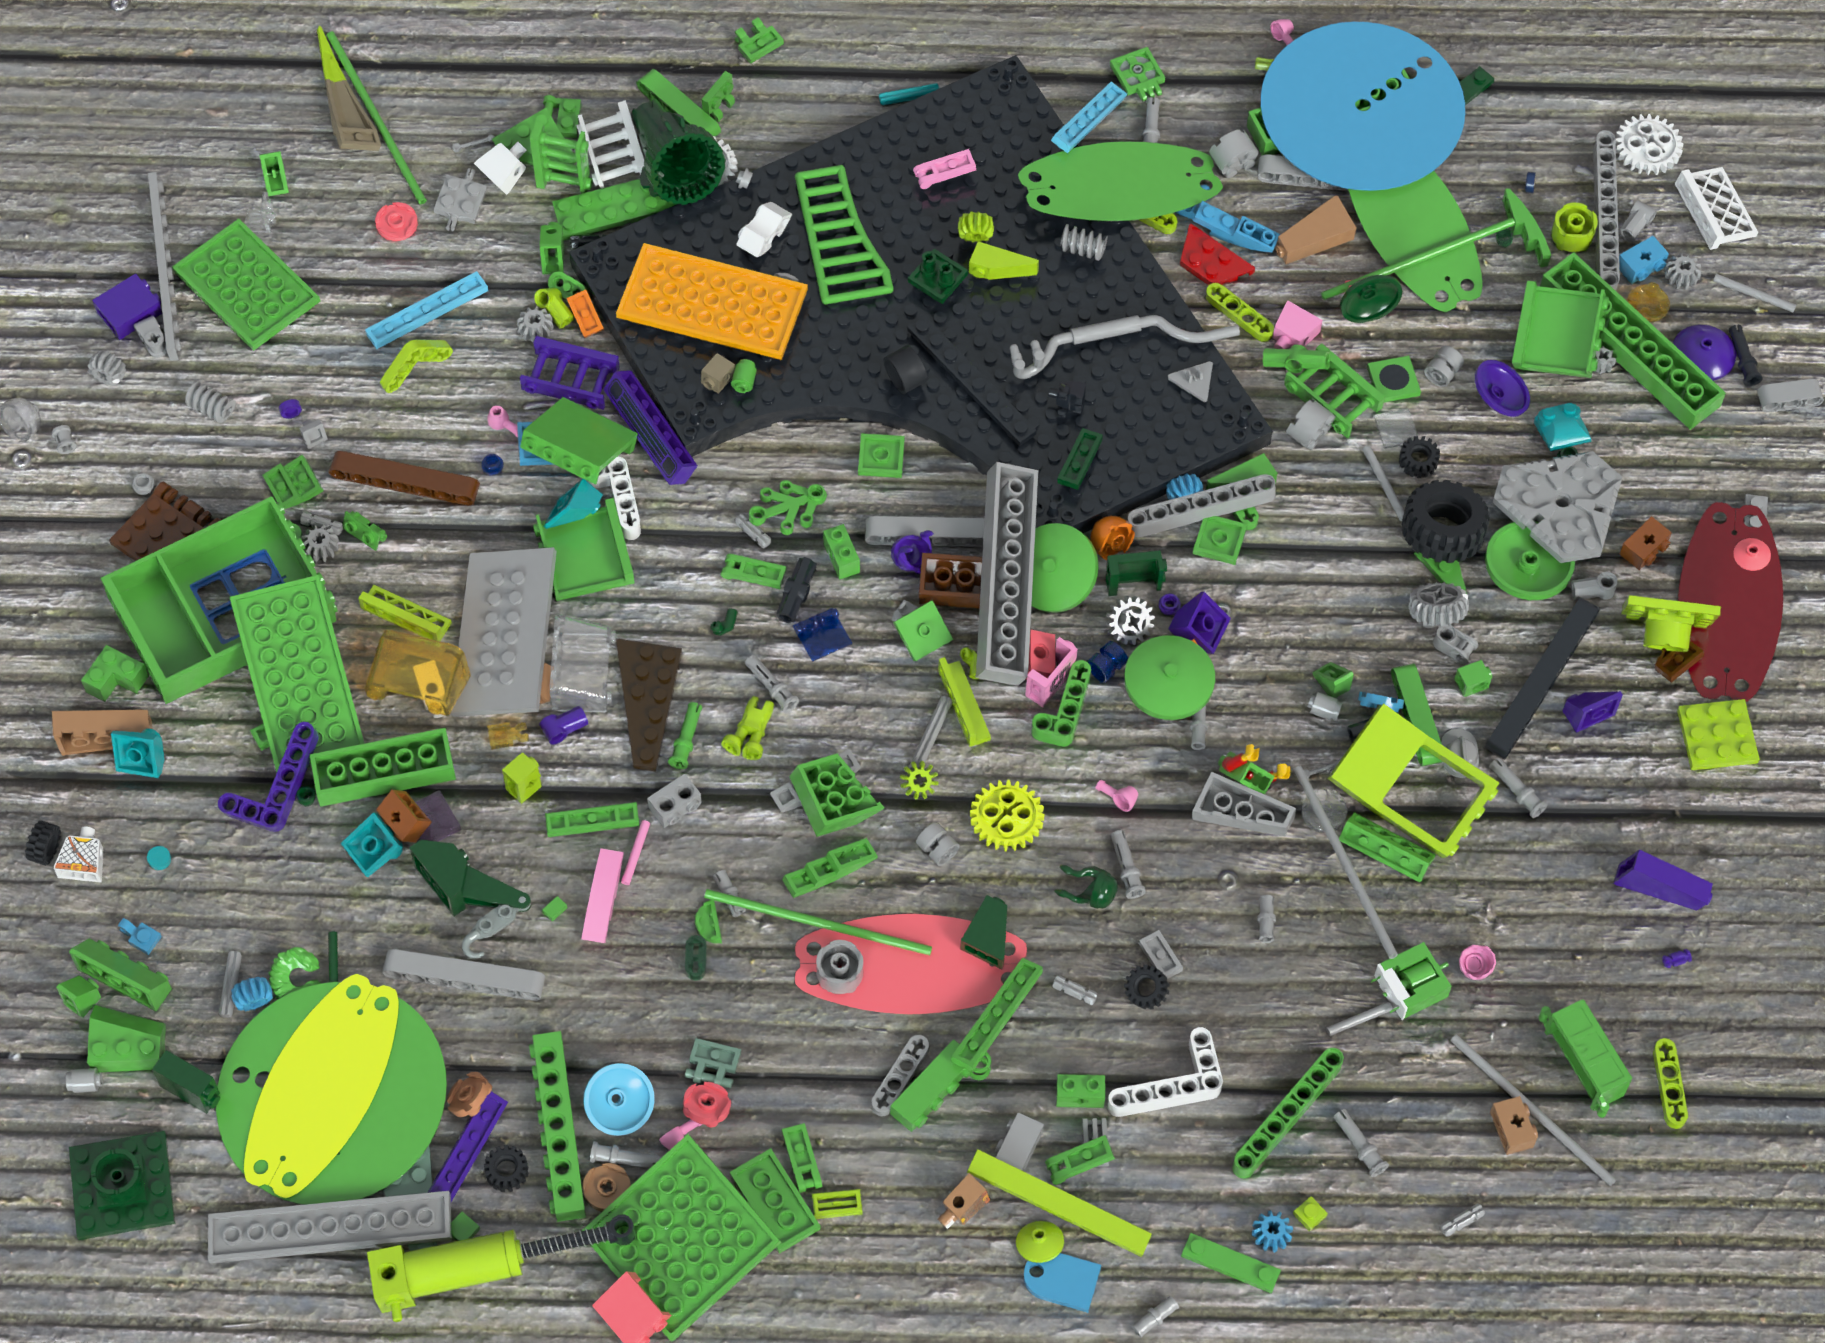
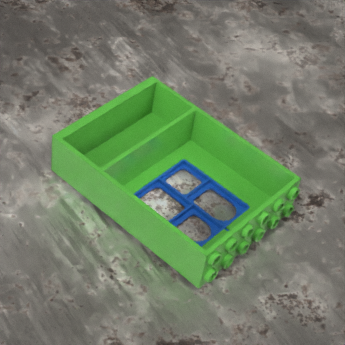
M272 496L101 577L107 598L142 662L145 664L165 704L247 665L239 634L229 639H223L214 623L216 617L233 610L231 602L228 601L212 610H208L197 593L200 588L220 580L230 597L239 595L230 575L243 567L255 562H263L271 568L272 574L269 581L251 591L319 575L331 622L337 621L335 612H338L334 603L336 601L332 592L326 590L324 586L325 581L321 573L316 572L310 554L306 555L304 551L305 546L301 538L296 537L294 533L295 528L290 519L286 520L283 506L280 502L276 503Z

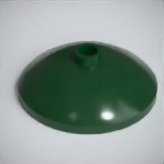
M1372 275L1365 277L1349 287L1340 302L1342 315L1345 319L1354 323L1378 320L1390 313L1398 305L1402 298V287L1399 281L1391 276Z

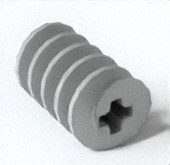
M1066 224L1060 244L1064 252L1070 248L1072 254H1075L1078 250L1079 256H1083L1087 251V258L1091 259L1095 254V259L1099 261L1104 254L1108 235L1105 240H1102L1101 233L1094 238L1093 231L1088 236H1085V229H1082L1078 234L1076 226H1074L1072 231H1069V225Z
M195 381L189 387L186 394L187 406L193 407L194 410L200 411L204 415H208L209 418L215 419L218 423L226 421L236 406L235 400L229 401V397H222L220 392L215 393L213 388L208 389L205 384L200 386L199 381Z

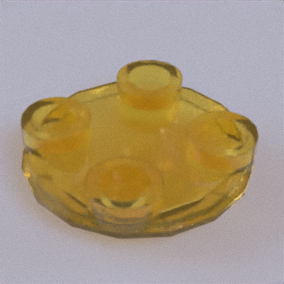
M1651 282L1637 286L1628 295L1627 302L1649 322L1661 320L1670 309L1668 296L1657 283Z

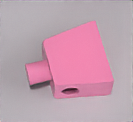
M1287 301L1274 327L1273 339L1277 341L1274 348L1288 349L1296 344L1305 347L1320 333L1323 320Z

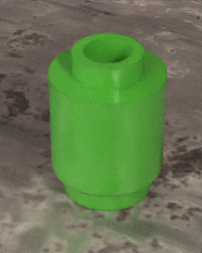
M742 359L736 364L731 386L737 392L746 393L752 390L757 371L755 363Z

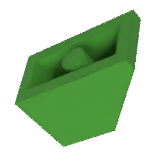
M80 975L62 982L56 987L64 1005L81 1018L101 999L98 991L99 986L92 979L88 978L85 980Z

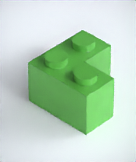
M106 645L81 681L86 693L106 702L117 685L137 694L149 675L144 663Z

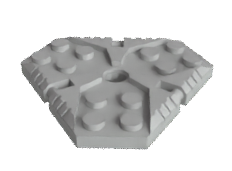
M1593 451L1553 457L1550 461L1541 459L1539 461L1504 465L1492 503L1524 530L1528 527L1531 530L1530 536L1560 563L1600 557L1611 520L1609 515H1612L1622 476Z

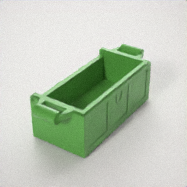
M1582 999L1555 1013H1551V1009L1544 1006L1539 1014V1020L1543 1022L1546 1029L1545 1034L1553 1035L1593 1102L1590 1108L1593 1111L1596 1110L1600 1118H1604L1610 1108L1609 1103L1625 1095L1632 1076L1585 1000Z

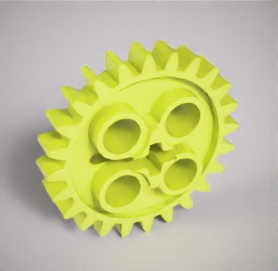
M998 780L997 787L989 783V791L982 788V795H975L976 802L971 803L973 810H970V817H972L970 824L975 826L974 834L980 833V841L985 838L987 839L986 846L995 843V850L1002 845L1004 851H1007L1008 846H1012V849L1016 851L1017 844L1025 848V841L1033 843V836H1039L1038 829L1043 828V822L1041 821H1044V814L1042 813L1044 806L1039 805L1040 797L1034 798V790L1029 793L1027 792L1028 785L1019 788V781L1012 786L1010 780H1007L1006 785H1003ZM1008 798L1013 802L1005 803L1003 800ZM992 812L995 813L996 816L989 817L986 814ZM1026 814L1028 818L1023 819L1020 818L1018 815ZM1009 828L1012 831L1006 833L1003 832L1001 829Z

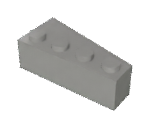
M1211 772L1192 811V820L1286 837L1295 818L1296 808Z

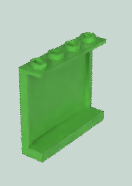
M1527 281L1512 359L1514 369L1591 378L1592 372H1596L1598 359L1595 358L1596 351L1601 349L1602 339L1599 338L1600 330L1603 331L1605 327V318H1602L1603 312L1608 309L1609 297H1606L1605 290L1601 289V293L1540 287L1534 281Z
M562 397L524 429L520 448L596 485L599 473L622 452L630 455L634 451L638 433Z
M614 498L606 499V507L599 508L593 515L590 513L583 519L548 529L543 527L546 520L540 521L539 515H536L537 524H533L535 536L541 539V543H538V548L554 547L557 551L552 589L556 601L634 584L633 570Z

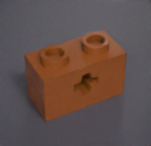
M1651 516L1623 543L1619 554L1638 570H1641L1645 565L1650 566L1659 551L1663 553L1671 544L1669 539L1672 532Z
M391 790L376 809L385 824L390 826L395 832L394 836L401 842L416 843L432 823L406 791Z

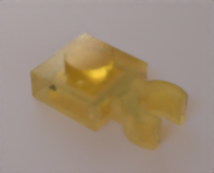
M510 722L487 726L491 750L514 746L513 740L520 742L529 740L528 733H519L522 730H527V725L524 722L518 723L512 728Z

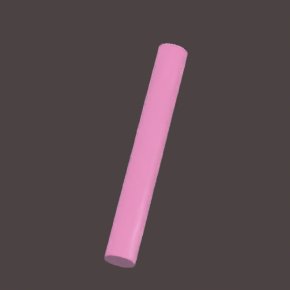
M646 820L641 821L621 880V883L624 885H630L650 826V822Z

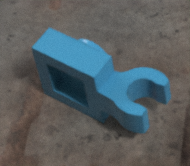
M123 918L118 924V927H120L119 931L130 937L128 943L147 955L151 953L162 937L161 933L142 922L138 927H135L130 921Z

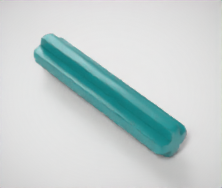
M934 83L880 93L879 101L881 105L914 100L939 89V85Z

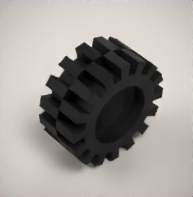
M1414 436L1413 440L1410 437L1401 447L1399 456L1401 469L1404 468V473L1406 474L1411 472V477L1417 474V478H1421L1423 474L1426 478L1429 473L1432 475L1434 470L1437 469L1440 449H1437L1436 442L1432 444V439L1429 438L1426 441V436H1422L1421 439H1418V436ZM1421 452L1428 459L1425 462H1418L1411 457V454Z
M38 821L34 825L31 835L28 836L29 841L26 842L25 857L27 860L45 866L53 860V855L57 852L56 848L59 847L58 841L61 839V836H59L61 834L59 826L45 821Z
M1137 966V970L1130 971V977L1126 976L1127 984L1124 983V988L1127 990L1125 991L1126 996L1129 997L1132 1003L1142 1009L1149 1008L1151 1010L1154 1009V1006H1161L1160 1002H1165L1167 999L1165 995H1169L1167 987L1170 986L1169 982H1167V977L1154 966ZM1147 978L1152 979L1155 983L1154 992L1148 996L1141 995L1139 992L1140 982Z
M504 1145L503 1149L498 1146L495 1152L491 1150L489 1152L490 1157L486 1156V1164H484L488 1183L492 1184L496 1190L500 1188L501 1192H505V1189L512 1192L514 1187L519 1189L520 1183L524 1184L526 1182L525 1177H528L529 1174L526 1156L523 1155L520 1149L517 1151V1148L513 1145L512 1148ZM503 1161H511L515 1164L516 1169L512 1175L502 1176L497 1172L498 1165Z

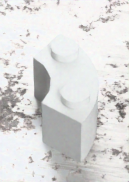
M773 202L760 205L753 220L742 227L738 234L737 246L756 257L763 255L772 247L771 242L776 235L780 237L792 216V213Z

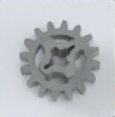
M1125 596L1124 601L1118 598V605H1110L1113 611L1106 614L1110 617V620L1106 622V625L1111 626L1108 632L1112 635L1115 634L1113 638L1117 641L1121 640V643L1126 645L1128 641L1135 645L1136 639L1141 642L1144 641L1143 635H1150L1147 630L1148 627H1154L1150 620L1154 619L1155 616L1149 614L1152 607L1146 606L1147 602L1143 599L1140 600L1136 596H1133L1132 599L1129 596ZM1129 606H1137L1138 609L1132 610ZM1129 630L1132 634H1123L1122 631L1126 632Z

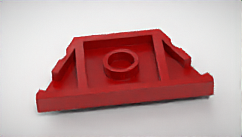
M1193 224L1189 225L1180 260V266L1207 285L1212 283L1223 285L1226 282L1230 283L1238 280L1239 276L1247 273L1252 275L1255 272L1253 265Z

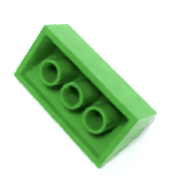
M89 938L72 947L69 951L78 971L155 1012L172 990L168 981L169 978L159 971L156 973L150 971L149 967L140 961L135 963L129 960V957L122 951L114 952L101 940L96 942Z

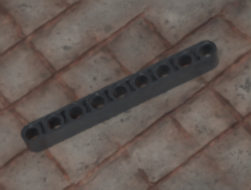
M1581 597L1579 598L1492 733L1485 746L1486 750L1504 760L1508 757L1596 619L1600 607Z

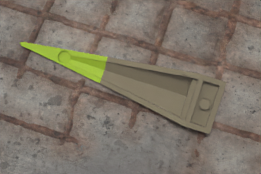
M319 25L317 34L333 135L337 138L339 149L379 151L381 143L377 129L350 88L323 29Z

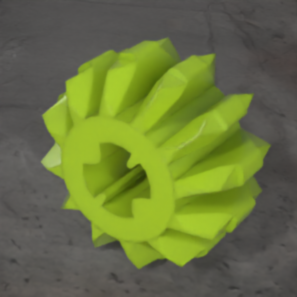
M971 211L970 214H963V216L959 217L958 222L959 237L973 243L988 241L994 232L992 217L988 216L987 213H980L979 211L977 213Z
M912 761V770L906 766L903 768L908 775L901 774L900 778L907 780V782L900 784L901 788L909 787L905 792L907 796L914 791L913 798L918 799L919 792H921L922 797L926 799V790L932 794L935 792L930 786L931 784L937 786L939 782L931 778L937 777L938 773H929L933 768L931 764L924 769L925 762L920 761L919 768H917L916 763ZM918 774L925 778V781H922L923 784L920 786L913 782L914 779H917L915 776Z

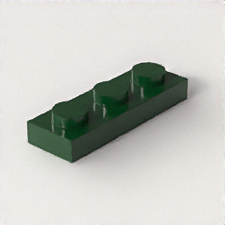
M1084 428L1081 429L1057 478L1058 484L1076 490L1079 489L1103 440L1102 434Z

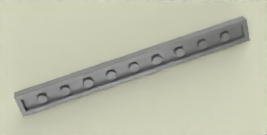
M151 172L148 173L166 350L170 361L179 360L178 351H181L180 339L176 338V333H179L178 320H174V315H178L176 302H172V298L176 297L174 284H170V280H173L174 276L172 267L168 265V262H172L170 249H167L166 246L170 244L168 232H165L164 228L168 227L167 216L163 214V210L166 209L165 198L161 197V192H164L163 180L158 179L157 173Z

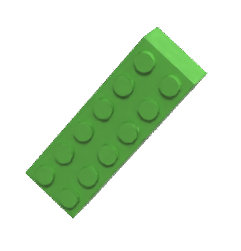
M446 728L310 754L315 789L320 807L387 794L391 790L402 791L456 780Z

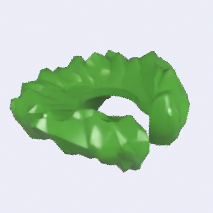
M302 947L290 948L286 952L279 953L277 955L278 958L273 960L274 963L268 972L270 976L269 982L273 992L276 994V999H280L304 987L321 984L318 980H311L303 986H295L291 983L290 973L293 969L302 968L305 971L313 972L320 968L319 961L313 953L307 952Z

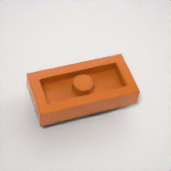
M587 290L567 298L584 338L604 330Z

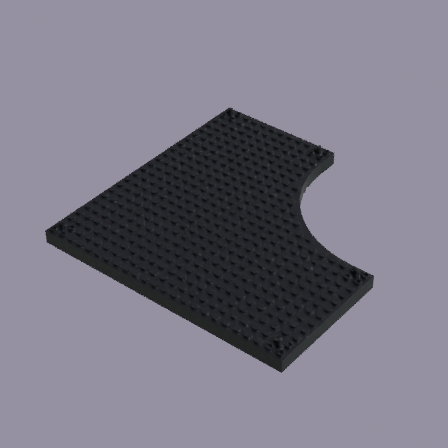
M1017 55L751 171L753 174L747 189L744 187L738 188L739 183L736 182L737 178L715 187L714 191L706 195L702 200L685 205L676 204L569 251L572 269L580 282L587 287L590 299L645 391L691 457L741 435L771 427L772 424L784 421L785 424L792 423V420L805 419L806 421L840 420V418H850L853 421L867 423L873 421L882 423V426L911 431L912 434L926 440L931 439L967 463H972L983 475H987V471L996 462L1038 470L1035 529L1046 524L1061 523L1085 533L1092 530L1095 523L1104 517H1119L1167 494V484L1171 482V479L1178 478L1179 475L1195 474L1196 477L1201 478L1271 444L1272 429L1212 341L1204 343L1181 341L1165 333L1157 326L1141 328V331L1075 345L1072 342L1059 345L1049 363L1039 373L1027 379L1015 377L1011 360V345L1016 344L1018 346L1026 368L1033 364L1031 348L1033 340H1037L1040 348L1044 351L1048 341L1053 336L1070 332L1072 328L1135 315L1139 317L1158 315L1182 330L1205 332L1129 220L1097 221L1047 214L1029 206L1026 198L1029 192L1027 187L1021 184L1018 174L1025 166L1049 155L1064 151L1051 141L1064 124ZM969 149L976 164L975 171L932 184L926 189L920 188L919 178L915 176L913 171L914 167ZM843 165L860 222L877 253L890 270L894 290L892 293L823 304L795 174L802 171ZM1031 172L1028 175L1029 179L1033 182H1040L1042 179L1041 175L1037 172ZM838 174L806 179L804 181L806 189L837 184L839 183ZM841 191L808 197L810 206L844 201ZM1045 195L1037 197V201L1041 205L1046 206L1050 203V199ZM773 202L792 213V216L780 237L776 235L771 242L772 247L763 255L756 257L737 246L738 234L742 227L753 220L760 205ZM847 209L812 215L814 224L850 218ZM971 211L974 213L978 211L980 213H987L988 216L992 217L994 232L988 241H982V243L1039 260L1038 274L991 280L977 278L969 274V261L977 242L965 241L959 237V217L965 213L970 214ZM1066 224L1069 225V231H1072L1074 226H1076L1078 234L1082 229H1085V236H1088L1093 231L1094 238L1101 233L1102 240H1105L1108 235L1104 254L1099 261L1095 259V254L1091 259L1087 258V251L1083 256H1079L1078 250L1075 254L1070 252V248L1066 252L1062 250L1060 243ZM854 226L816 232L817 241L857 235ZM643 243L772 276L776 273H788L795 276L800 283L808 284L807 293L782 360L617 318V309ZM862 243L822 249L820 250L821 259L867 252ZM933 249L938 250L968 270V276L943 304L908 283V277L923 261V253ZM871 259L825 267L823 269L825 277L876 269L878 267ZM882 276L828 285L827 287L829 295L884 286ZM922 315H925L1037 430L1036 435L1019 446L907 331V326ZM909 345L923 363L928 380L913 390L902 394L891 381L885 369L883 359ZM717 353L734 363L735 366L742 359L750 360L755 363L757 370L751 391L746 393L737 392L731 386V379L719 394L707 389L701 383V371ZM1209 361L1213 363L1206 402L1201 401L1168 380V375ZM1077 381L1086 383V396L1081 414L1069 409L1067 410L1066 418L1057 417L1060 406L1056 405L1057 398L1048 396L1050 388L1058 389L1060 382ZM1084 428L1102 434L1103 440L1079 489L1076 490L1058 484L1057 478L1081 429Z

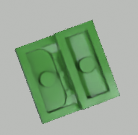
M300 455L285 466L280 463L262 475L277 503L280 502L284 509L303 503L324 491L306 457Z

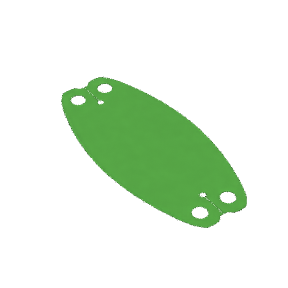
M1106 142L1073 148L1069 153L1061 151L1039 159L1025 166L1018 174L1021 184L1027 187L1029 192L1026 196L1027 202L1033 209L1062 217L1097 221L1139 220L1171 214L1206 201L1217 195L1223 188L1220 179L1212 171L1214 163L1208 154L1187 147L1151 142ZM1199 157L1203 160L1204 164L1202 167H1196L1192 165L1191 159ZM1029 173H1039L1042 178L1041 181H1031L1028 176ZM1204 179L1209 180L1213 187L1210 190H1205L1200 186V181ZM1045 195L1050 199V203L1046 206L1038 203L1037 197Z
M1435 171L1417 181L1397 188L1374 191L1348 189L1358 218L1367 236L1388 266L1471 234L1457 202ZM1474 241L1395 272L1423 301L1442 312L1454 309L1459 301L1475 300L1482 293V274ZM1446 276L1450 277L1449 281L1445 280ZM1462 280H1472L1474 288L1471 291L1463 290L1461 288ZM1437 291H1445L1448 294V300L1443 303L1438 302L1435 299Z

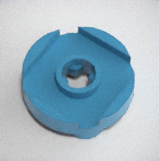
M1359 692L1358 700L1361 701V706L1377 708V704L1381 705L1384 703L1398 713L1399 708L1403 709V699H1398L1397 701V698Z

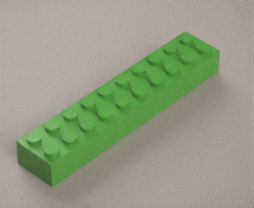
M1574 252L1543 275L1540 287L1601 293V289L1605 290L1606 297H1609L1608 309L1604 310L1602 317L1605 318V327L1603 331L1600 330L1599 338L1602 339L1601 347L1604 346L1608 350L1613 351L1612 357L1616 358V361L1690 430L1721 407L1726 392Z

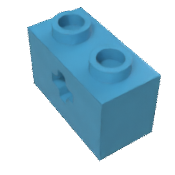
M1651 236L1619 255V270L1631 284L1638 280L1643 281L1652 272H1658L1666 266L1669 253L1654 236Z

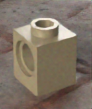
M717 353L702 369L701 383L707 389L719 394L733 378L735 364Z

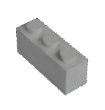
M1017 1113L1015 1119L1011 1118L1006 1126L1005 1131L1008 1133L1005 1139H1000L995 1152L998 1154L996 1158L1024 1171L1043 1134L1044 1124Z

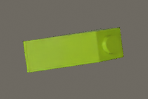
M979 241L969 261V274L977 278L989 280L1037 275L1039 269V260Z

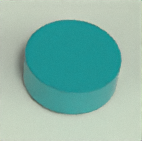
M156 846L149 850L147 861L152 869L163 870L170 865L171 855L167 848Z

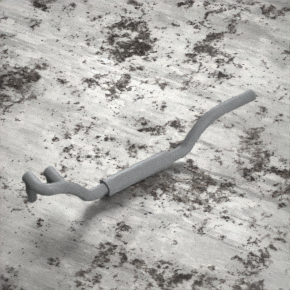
M1135 315L1072 328L1070 332L1053 336L1048 341L1044 351L1040 348L1039 342L1033 340L1031 342L1033 364L1026 368L1016 344L1010 346L1015 377L1027 379L1039 373L1049 363L1057 347L1072 342L1075 345L1138 332L1141 331V328L1157 326L1170 336L1190 343H1204L1239 336L1240 331L1238 325L1205 332H1189L1174 326L1158 315L1144 317Z

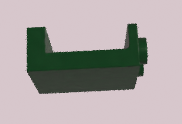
M1161 550L1108 555L1105 574L1108 596H1117L1118 584L1151 580L1155 581L1156 591H1161L1162 583L1166 582L1165 572H1167L1166 558L1162 559Z

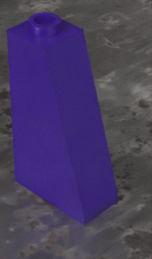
M1638 850L1618 865L1613 883L1617 886L1696 911L1708 905L1713 896L1711 893L1713 883L1642 850Z

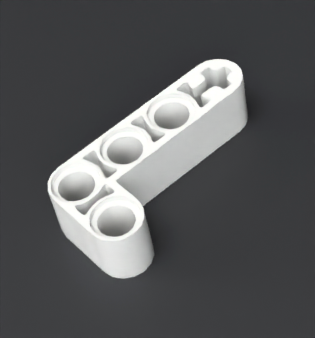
M618 456L599 473L596 485L589 481L587 482L594 488L611 486L623 536L627 540H634L641 534L640 518L627 462L623 457ZM627 521H631L632 526H629Z

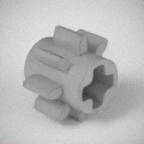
M1604 346L1600 351H1596L1595 356L1598 359L1596 372L1599 374L1606 371L1610 373L1612 366L1616 362V358H1612L1613 351L1608 350Z

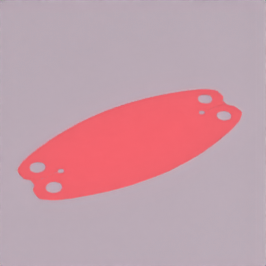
M895 914L867 917L842 924L932 946L930 956L823 928L805 935L796 942L795 952L796 956L800 959V963H816L817 955L813 956L807 952L806 948L809 943L817 942L822 948L834 940H846L853 943L863 956L862 981L852 993L834 994L823 989L820 983L810 985L806 981L808 973L817 972L816 964H800V968L795 973V984L804 992L820 999L862 1010L894 1014H929L956 1011L990 1003L1003 985L1001 976L1005 972L1012 973L1020 960L1026 957L1027 947L1022 939L1006 931V942H1010L1015 946V952L1011 956L1005 955L1004 967L1001 970L960 950L961 939L972 921L926 914Z

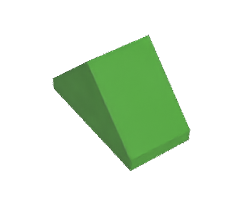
M281 152L260 154L268 196L289 193Z
M1332 662L1312 672L1327 695L1334 698L1350 690L1354 676L1352 671Z

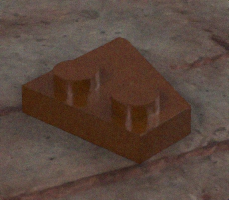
M1691 641L1687 652L1666 651L1663 648L1661 650L1662 654L1656 661L1655 670L1672 683L1704 657V651Z

